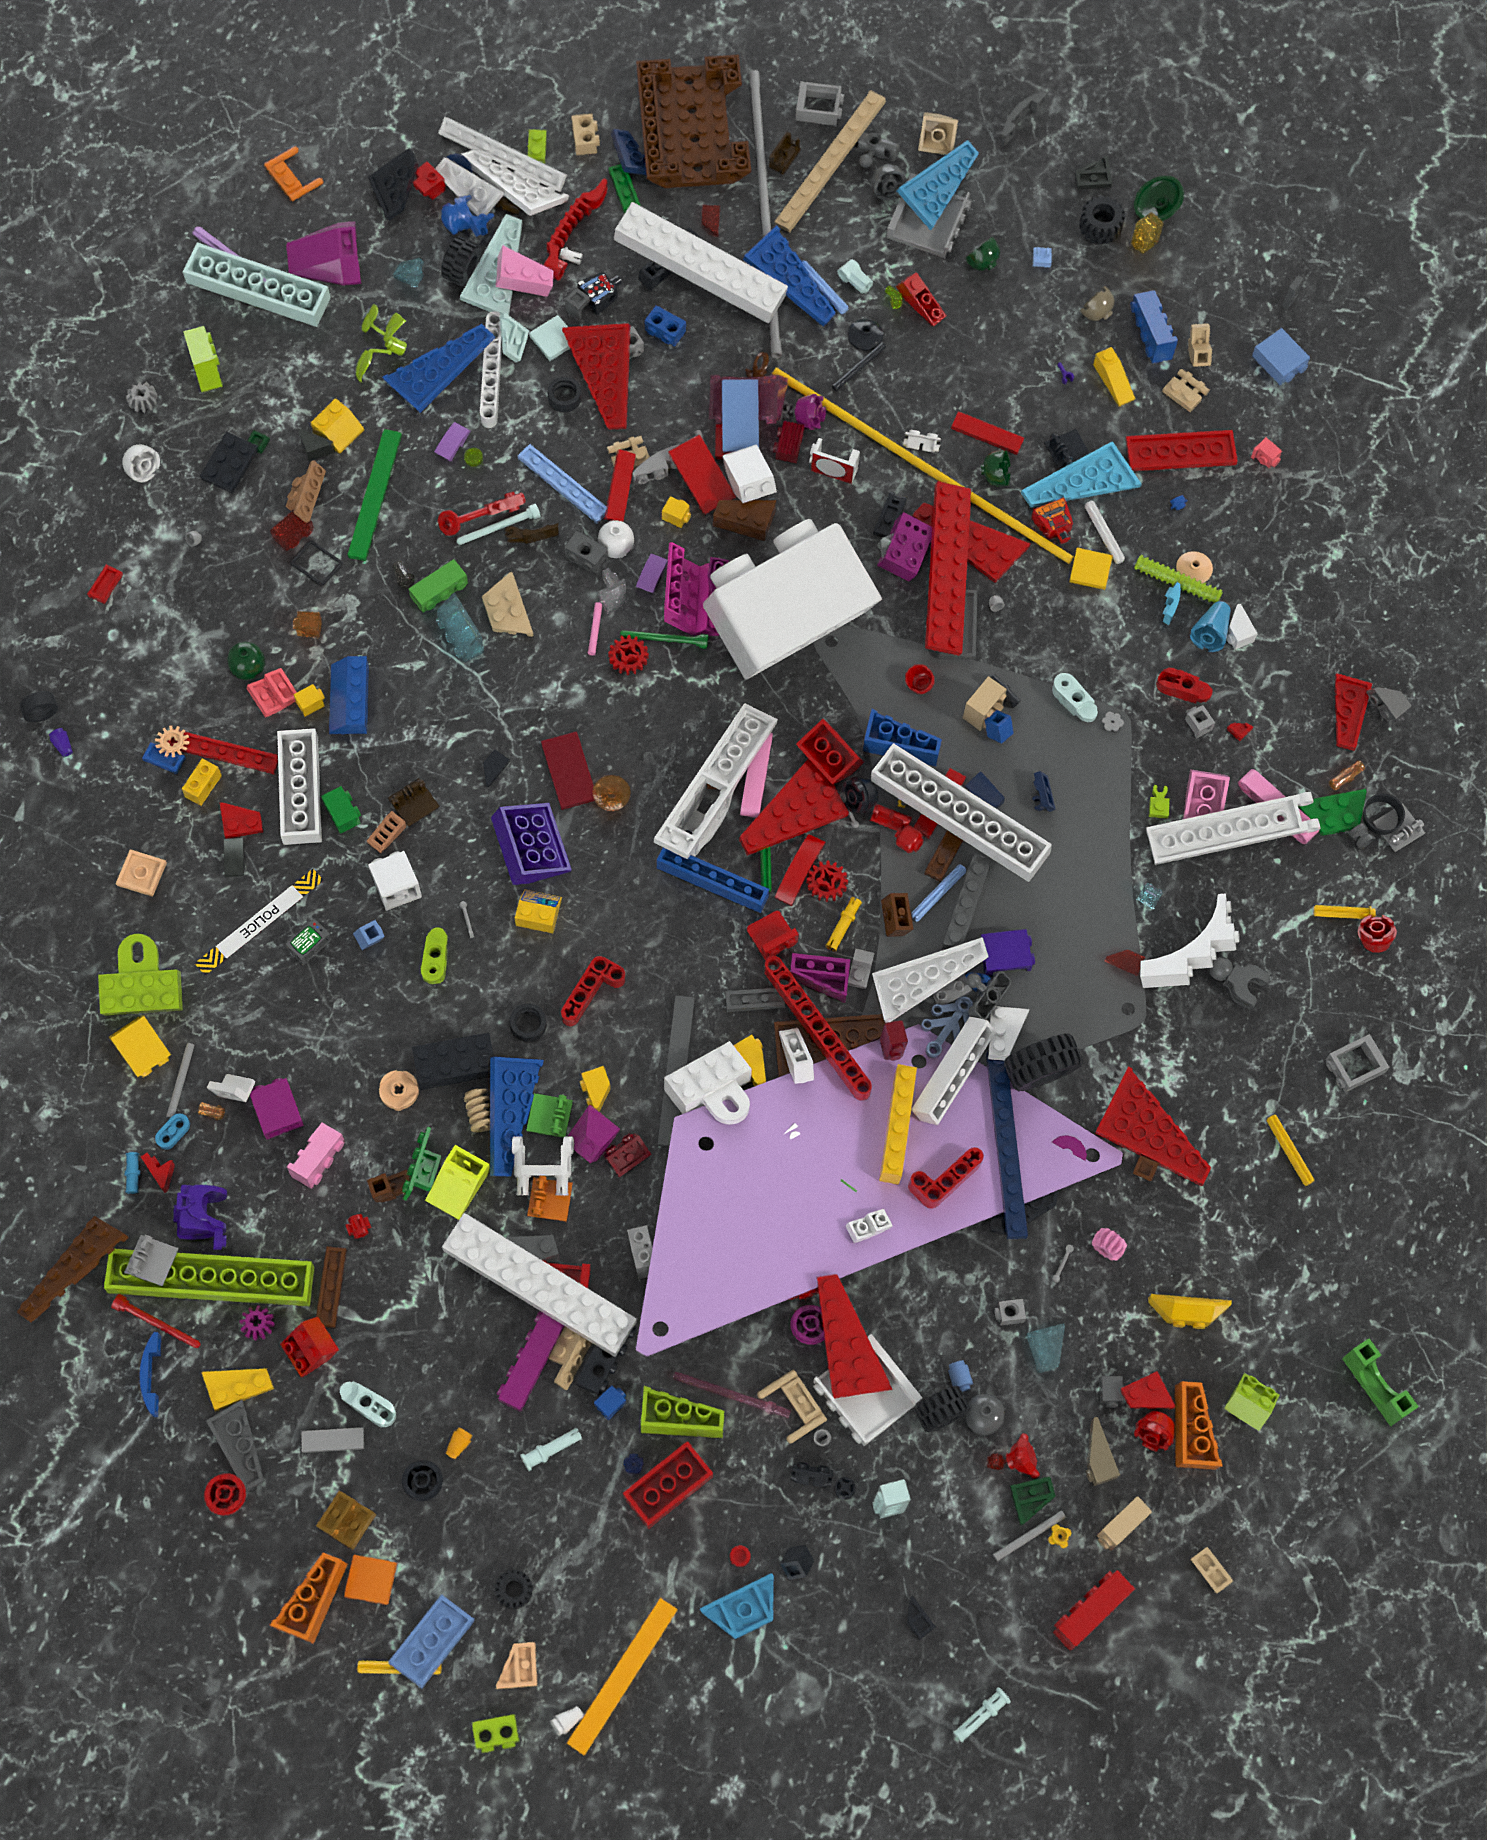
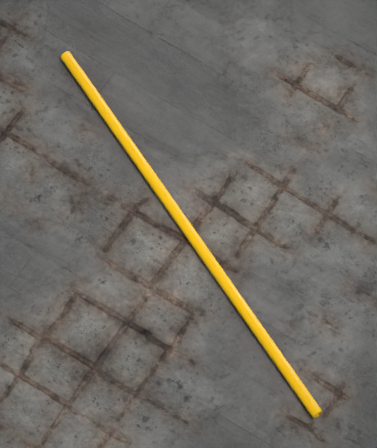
M775 368L772 373L774 377L804 396L811 394L821 396L778 368ZM826 398L821 401L822 407H826L827 411L937 481L964 487ZM971 491V502L1064 562L1071 563L1074 556Z

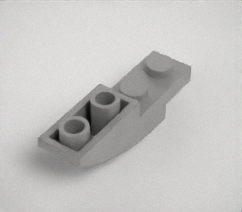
M679 444L659 451L639 465L632 473L633 485L645 484L655 479H663L668 476V469H676L668 451L676 448Z

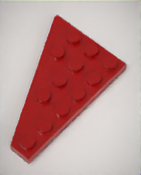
M808 758L743 832L739 841L748 856L845 818L849 815V812L836 787Z
M1128 1066L1095 1134L1138 1155L1160 1163V1166L1203 1186L1211 1166L1201 1157L1199 1151L1195 1150L1187 1140V1136L1179 1126L1175 1125L1171 1116L1167 1115L1160 1106L1159 1101L1151 1091L1147 1090L1146 1085L1143 1081L1139 1080L1132 1071L1133 1069Z

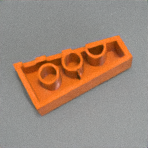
M322 1553L306 1575L305 1580L297 1587L294 1595L283 1606L282 1611L272 1621L270 1626L314 1644L347 1567V1563Z

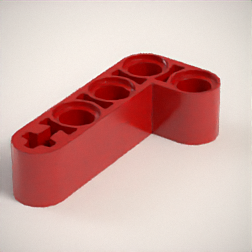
M597 956L591 961L562 1007L561 1017L566 1026H574L578 1023L603 982L614 988L624 985L625 971L621 966L602 956ZM597 965L605 966L603 970L595 969ZM614 974H620L622 976L620 979L617 980L612 978ZM589 980L595 982L593 986H587L585 983ZM578 996L585 998L582 1002H577L575 999Z
M976 1147L968 1149L935 1181L926 1173L916 1171L909 1180L908 1189L925 1207L930 1209L936 1208L978 1170L983 1161L984 1154L981 1149ZM975 1158L969 1165V1160ZM956 1169H961L964 1174H958ZM915 1180H918V1181H920L923 1185H921V1186L916 1185V1184L914 1183V1181H915ZM942 1182H948L950 1187L944 1186ZM933 1194L937 1199L933 1200L928 1195Z

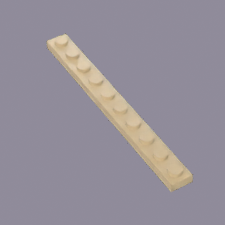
M872 91L869 92L775 220V225L789 233L882 108L886 102L884 97Z

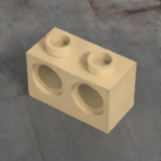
M593 115L572 116L576 155L597 153V146H600L599 135H595V131H598L597 121H593Z

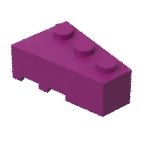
M792 953L790 973L798 983L843 1003L846 1002L850 959Z

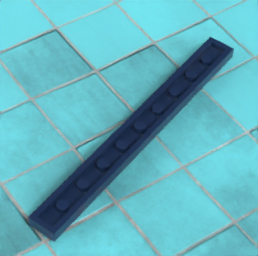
M987 1052L986 1061L1007 1239H1027L1028 1232L1010 1079L1004 1066L1005 1060L988 1059Z

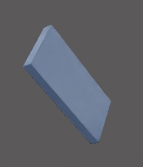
M722 380L723 453L735 452L753 445H757L759 448L758 380Z
M440 1595L388 1663L422 1689L473 1624L474 1619L443 1595Z

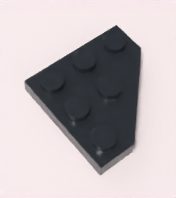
M410 148L368 176L385 217L389 221L404 211L419 165L413 150Z
M1059 1190L1024 1204L1026 1224H1029L1056 1206ZM1004 1212L992 1217L990 1232L1006 1235Z

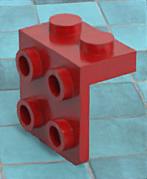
M775 911L747 927L748 934L764 960L770 956L778 955L780 951L791 948L798 942L799 934L795 928L790 929L780 911Z

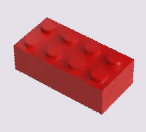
M687 1441L623 1492V1497L646 1527L650 1529L713 1478V1472Z
M1118 1570L1114 1573L1109 1571L1098 1582L1101 1585L1099 1588L1095 1585L1084 1595L1086 1599L1084 1602L1079 1600L1069 1610L1071 1613L1069 1617L1065 1614L1054 1624L1056 1629L1053 1633L1070 1651L1135 1589Z

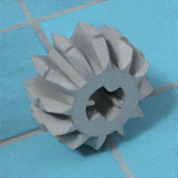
M139 381L137 386L132 384V389H127L128 395H126L129 407L131 409L134 408L137 413L140 410L144 413L146 409L152 410V405H156V399L158 398L155 388L149 386L147 382L142 385Z

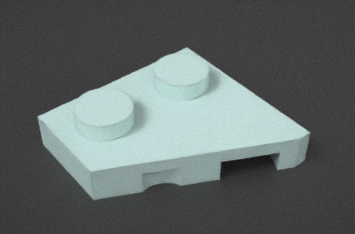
M502 313L499 316L503 354L514 362H518L521 360L529 330L506 313Z

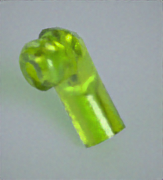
M889 285L885 289V293L891 297L890 304L892 308L898 309L902 305V294Z

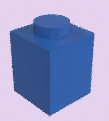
M996 710L989 718L985 719L988 738L1002 744L1014 733L1011 716L999 710Z
M611 1386L594 1402V1406L609 1421L626 1404V1395L619 1387L615 1389Z

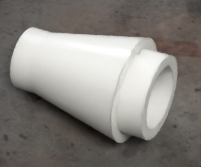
M576 1706L571 1710L555 1715L554 1719L551 1720L552 1727L559 1736L566 1734L583 1718V1714Z

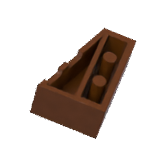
M719 500L713 515V526L765 541L776 511V500H751L742 503L740 500Z

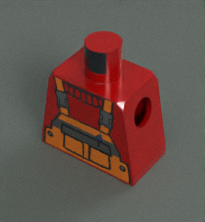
M1065 498L1033 510L1031 519L1047 539L1050 540L1058 537L1061 544L1070 540L1068 532L1072 529L1073 520Z

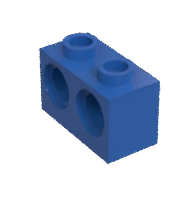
M656 305L645 319V331L651 336L660 338L664 343L675 347L686 332V321Z

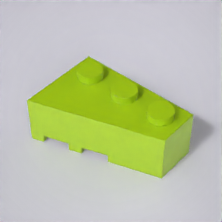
M204 326L183 331L201 391L204 392L222 387L217 365H220L210 332L206 333Z

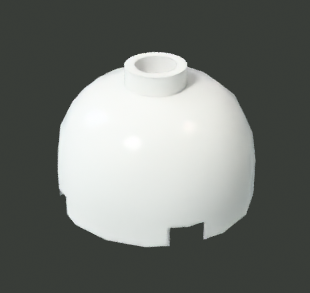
M142 444L134 445L125 452L122 465L124 471L133 480L146 482L154 477L155 474L152 473L156 468H159L160 457L149 446Z
M610 521L604 524L599 531L598 543L607 547L608 557L621 558L633 549L634 536L632 529L622 521Z

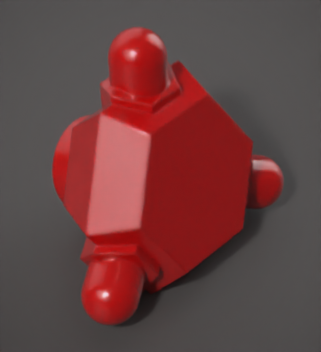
M1023 1433L1011 1447L1010 1453L1006 1454V1460L1010 1469L1016 1468L1018 1472L1026 1473L1033 1479H1037L1040 1474L1036 1469V1455L1032 1445L1028 1442V1435Z

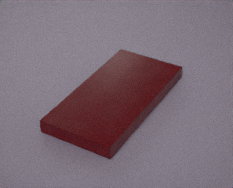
M577 731L542 740V749L561 810L597 801L598 798Z

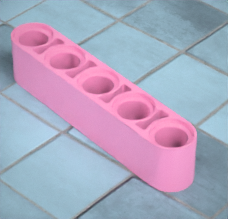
M770 733L747 769L741 816L757 818L760 814L773 733Z
M1251 769L1238 781L1240 789L1255 803L1285 797L1254 769ZM1299 809L1302 822L1310 820V818ZM1279 815L1277 820L1281 822L1284 820V817ZM1319 830L1292 836L1300 843L1306 844Z

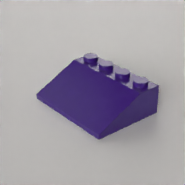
M549 803L499 807L492 815L491 820L513 885L533 883L572 870Z

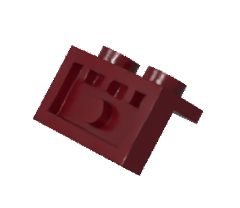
M629 1133L621 1139V1143L610 1146L603 1155V1158L608 1161L618 1177H621L652 1155L640 1136L635 1133Z

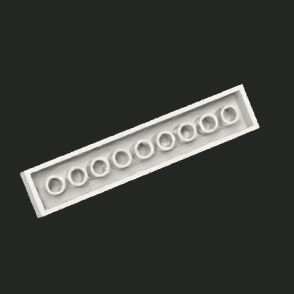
M633 202L615 229V241L767 323H770L786 295L787 285Z
M894 743L871 772L872 782L1028 882H1030L1051 852V843Z
M465 1213L442 1246L443 1251L614 1357L637 1322L635 1317Z

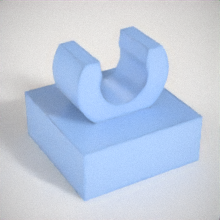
M1034 247L1033 266L1051 267V248Z

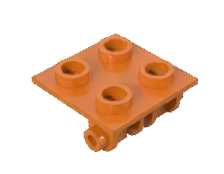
M546 1176L533 1177L527 1216L567 1222L573 1183L568 1182V1195H556V1180H549Z

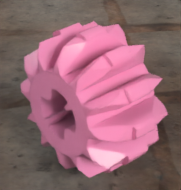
M1101 1228L1095 1234L1092 1241L1094 1249L1109 1260L1117 1261L1124 1254L1127 1247L1124 1239L1109 1228Z

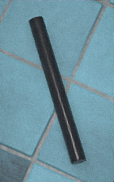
M881 342L832 385L833 390H839L882 352L886 345Z

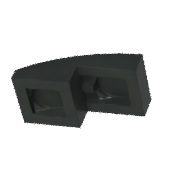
M224 839L225 877L244 876V839Z

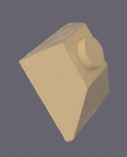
M925 112L918 150L945 155L953 151L958 120L944 115Z

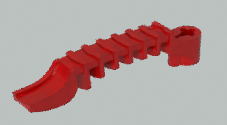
M603 178L596 189L582 193L579 198L575 199V203L570 206L568 213L566 212L563 220H560V225L555 228V233L551 235L550 242L546 244L547 253L550 256L543 266L553 270V279L557 281L562 278L568 263L559 259L560 250L564 247V243L568 240V235H571L578 221L581 222L583 220L584 214L589 217L592 210L599 208L603 203L608 190L605 178Z

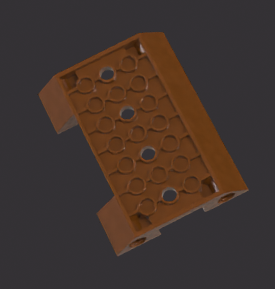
M739 54L706 56L704 65L671 67L670 59L636 61L648 180L663 188L734 184L751 173L748 141L731 142L730 150L725 96L742 85ZM690 80L693 84L687 85L684 82ZM689 109L696 110L695 113H689L687 111ZM692 138L699 139L698 142H691L690 140ZM695 167H700L702 170L696 172L693 169Z

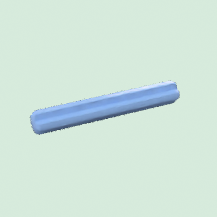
M803 261V265L809 272V277L818 285L817 289L840 314L847 312L848 306L807 261Z
M959 864L911 912L912 919L918 922L966 873V868Z

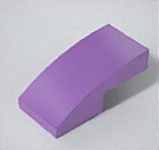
M454 422L440 441L435 453L452 462L457 450L466 441L470 430Z
M650 554L636 587L654 594L668 560Z

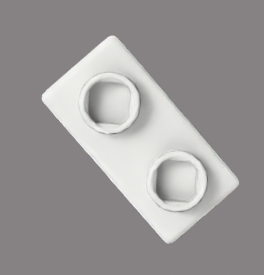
M807 519L774 539L773 543L780 554L756 567L750 556L744 554L723 565L710 575L717 589L704 601L703 607L745 680L864 614L882 600L839 524L834 523L818 532L813 521Z

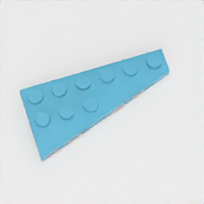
M1110 442L1023 489L1021 494L1030 507H1037L1061 498L1069 501L1139 488L1142 484L1114 443Z

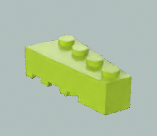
M644 1386L641 1433L723 1438V1410L700 1403L696 1404L688 1401V1399L677 1398L669 1395V1393L658 1392Z

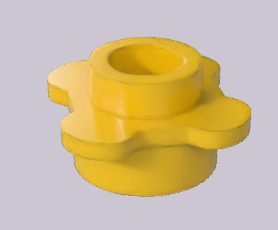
M1053 1525L1051 1528L1052 1534L1048 1538L1049 1543L1066 1548L1069 1536H1071V1530L1059 1527V1525Z

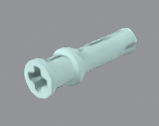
M574 1428L544 1446L537 1445L533 1451L521 1454L520 1456L525 1467L530 1471L533 1466L541 1462H547L548 1457L582 1440L578 1429Z
M998 1687L996 1693L988 1700L985 1699L982 1703L983 1706L953 1733L963 1742L990 1716H996L1000 1708L1006 1703L1009 1704L1011 1702L1010 1699Z

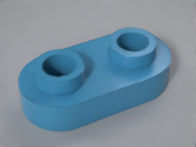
M184 1114L173 1115L157 1132L155 1136L157 1145L165 1150L172 1148L189 1130L190 1122ZM178 1123H183V1127L177 1128ZM169 1137V1142L164 1143V1138Z

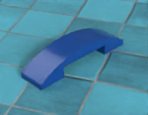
M154 1332L143 1352L140 1365V1387L147 1409L153 1417H158L159 1396L156 1393H151L152 1357L161 1356V1335L158 1332Z

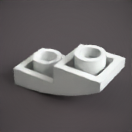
M881 1209L867 1214L864 1218L848 1222L845 1227L853 1242L857 1243L892 1228L893 1225L885 1210Z

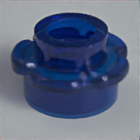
M630 1454L629 1457L624 1459L623 1465L626 1472L637 1474L641 1472L644 1461L637 1454Z

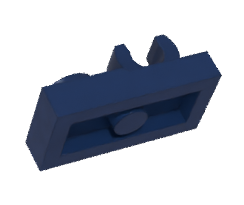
M1041 771L1034 773L1035 780L1033 783L1035 789L1039 791V795L1034 796L1032 800L1035 802L1040 801V804L1034 807L1035 810L1042 811L1046 809L1049 812L1056 810L1048 775Z

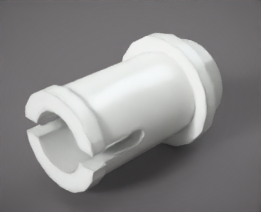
M566 247L561 249L559 258L562 261L567 260L580 265L581 260L575 257L581 259L583 254L568 250Z

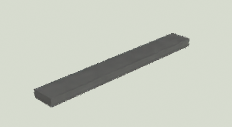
M675 996L666 1076L687 1065L695 1002L694 997ZM665 1091L658 1146L670 1147L674 1117L681 1115V1111Z

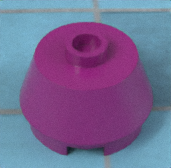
M816 394L799 398L795 407L796 422L805 425L804 427L810 430L820 429V422L825 421L826 407H822L821 402L824 398Z
M805 1305L797 1309L790 1323L791 1331L795 1338L808 1345L822 1342L824 1340L820 1307Z

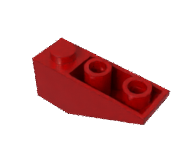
M917 272L896 285L905 301L932 326H935L946 317V314Z

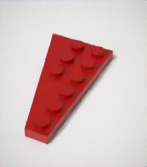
M923 503L912 514V517L932 527L934 506ZM970 520L967 562L996 583L1025 553L1031 543Z
M838 1275L816 1276L832 1397L835 1399L893 1390Z

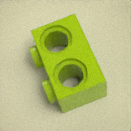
M515 1715L472 1722L476 1749H481L482 1753L494 1751V1747L501 1745L503 1749L515 1747L516 1742H519ZM506 1726L511 1727L513 1731L509 1738L501 1736V1730ZM486 1730L490 1731L491 1739L488 1742H482L480 1734Z

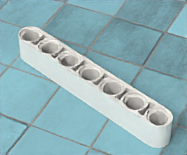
M495 311L490 312L486 317V328L496 338L484 349L480 416L481 424L486 428L494 427L497 424L502 340L500 313Z

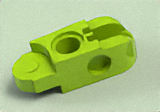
M439 927L432 929L426 936L421 974L424 982L429 984L441 983L446 976L448 936ZM434 952L440 953L437 958L431 957V954ZM434 969L436 970V972L434 974H431L430 970Z

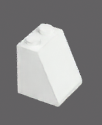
M757 445L723 455L729 485L742 503L777 492L773 474Z
M404 851L394 852L389 857L384 859L378 858L368 864L386 911L422 897L419 883Z

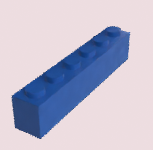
M663 847L657 858V869L756 912H762L769 898L768 888L690 855L686 859Z

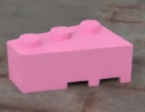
M502 245L497 259L496 287L547 297L553 286V270Z
M321 1123L308 1139L309 1143L304 1151L300 1149L297 1153L300 1156L294 1164L289 1163L287 1166L291 1177L311 1189L314 1185H318L323 1177L324 1169H328L333 1162L332 1157L336 1151L339 1152L344 1145L343 1135Z

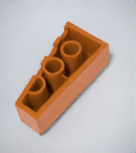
M1182 1381L1175 1385L1176 1467L1218 1469L1222 1467V1462L1219 1459L1218 1446L1212 1431L1213 1425L1207 1411L1208 1405L1203 1385L1198 1382Z

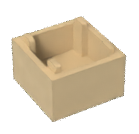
M988 676L967 701L963 719L979 731L983 728L986 729L985 719L989 718L996 710L1002 711L1003 709L1002 705L1006 698V688Z

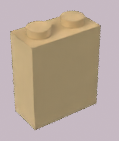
M1137 1496L1097 1535L1099 1544L1104 1549L1112 1551L1152 1511Z

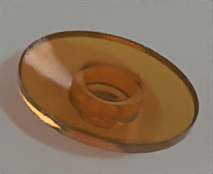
M604 776L593 787L594 801L605 810H619L630 799V787L619 776ZM612 793L615 797L610 798L608 795Z

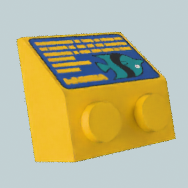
M524 890L519 899L515 914L516 926L553 933L562 897Z

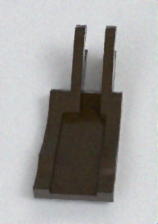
M559 523L546 525L536 530H522L514 526H508L505 529V535H508L506 537L510 543H533L559 536Z

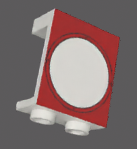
M819 438L816 444L813 443L810 454H812L809 461L812 464L811 471L852 484L858 470L860 451L853 449L849 461L822 453V439Z

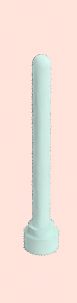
M536 504L528 506L529 508L525 512L459 537L457 543L462 545L527 518H533L534 520L540 518L538 507Z

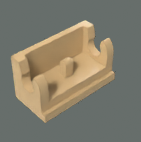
M1208 1547L1191 1559L1216 1593L1233 1582Z

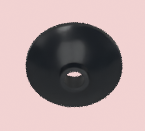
M860 319L850 326L848 339L859 350H873L882 342L883 330L873 320Z

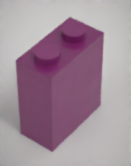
M287 1078L275 1079L266 1086H256L250 1092V1097L266 1139L304 1126Z

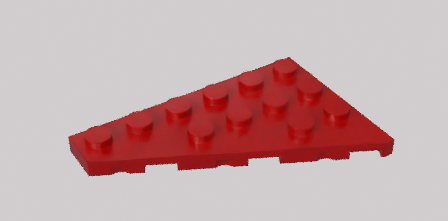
M630 324L562 327V332L567 339L568 345L581 369L609 430L626 429Z

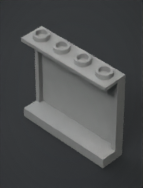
M911 173L909 180H911L917 175ZM968 192L965 198L954 194L931 231L901 197L887 228L886 238L945 258L947 253L952 251L954 242H952L953 238L957 239L960 231V228H958L959 224H963L966 216L964 212L970 208L972 202L969 200L970 193Z

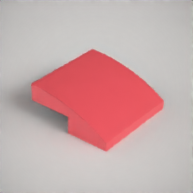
M281 668L265 674L264 679L247 685L248 692L265 718L295 702L293 694L297 692Z

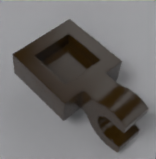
M504 195L494 206L496 208L502 206L503 210L519 214L521 211L520 207Z

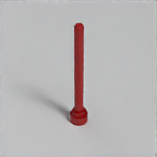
M119 1293L115 1297L111 1308L118 1312L120 1310L123 1312L127 1311L194 1348L200 1347L198 1340L133 1306L124 1295Z

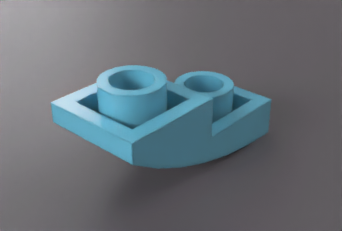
M1178 582L1174 588L1170 587L1165 595L1167 597L1165 603L1167 606L1162 614L1165 615L1163 622L1168 625L1172 621L1180 598V583Z

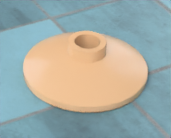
M1192 551L1183 554L1178 559L1176 571H1180V574L1185 573V576L1188 577L1189 575L1191 579L1196 578V581L1200 580L1201 583H1204L1211 577L1213 566L1206 555Z

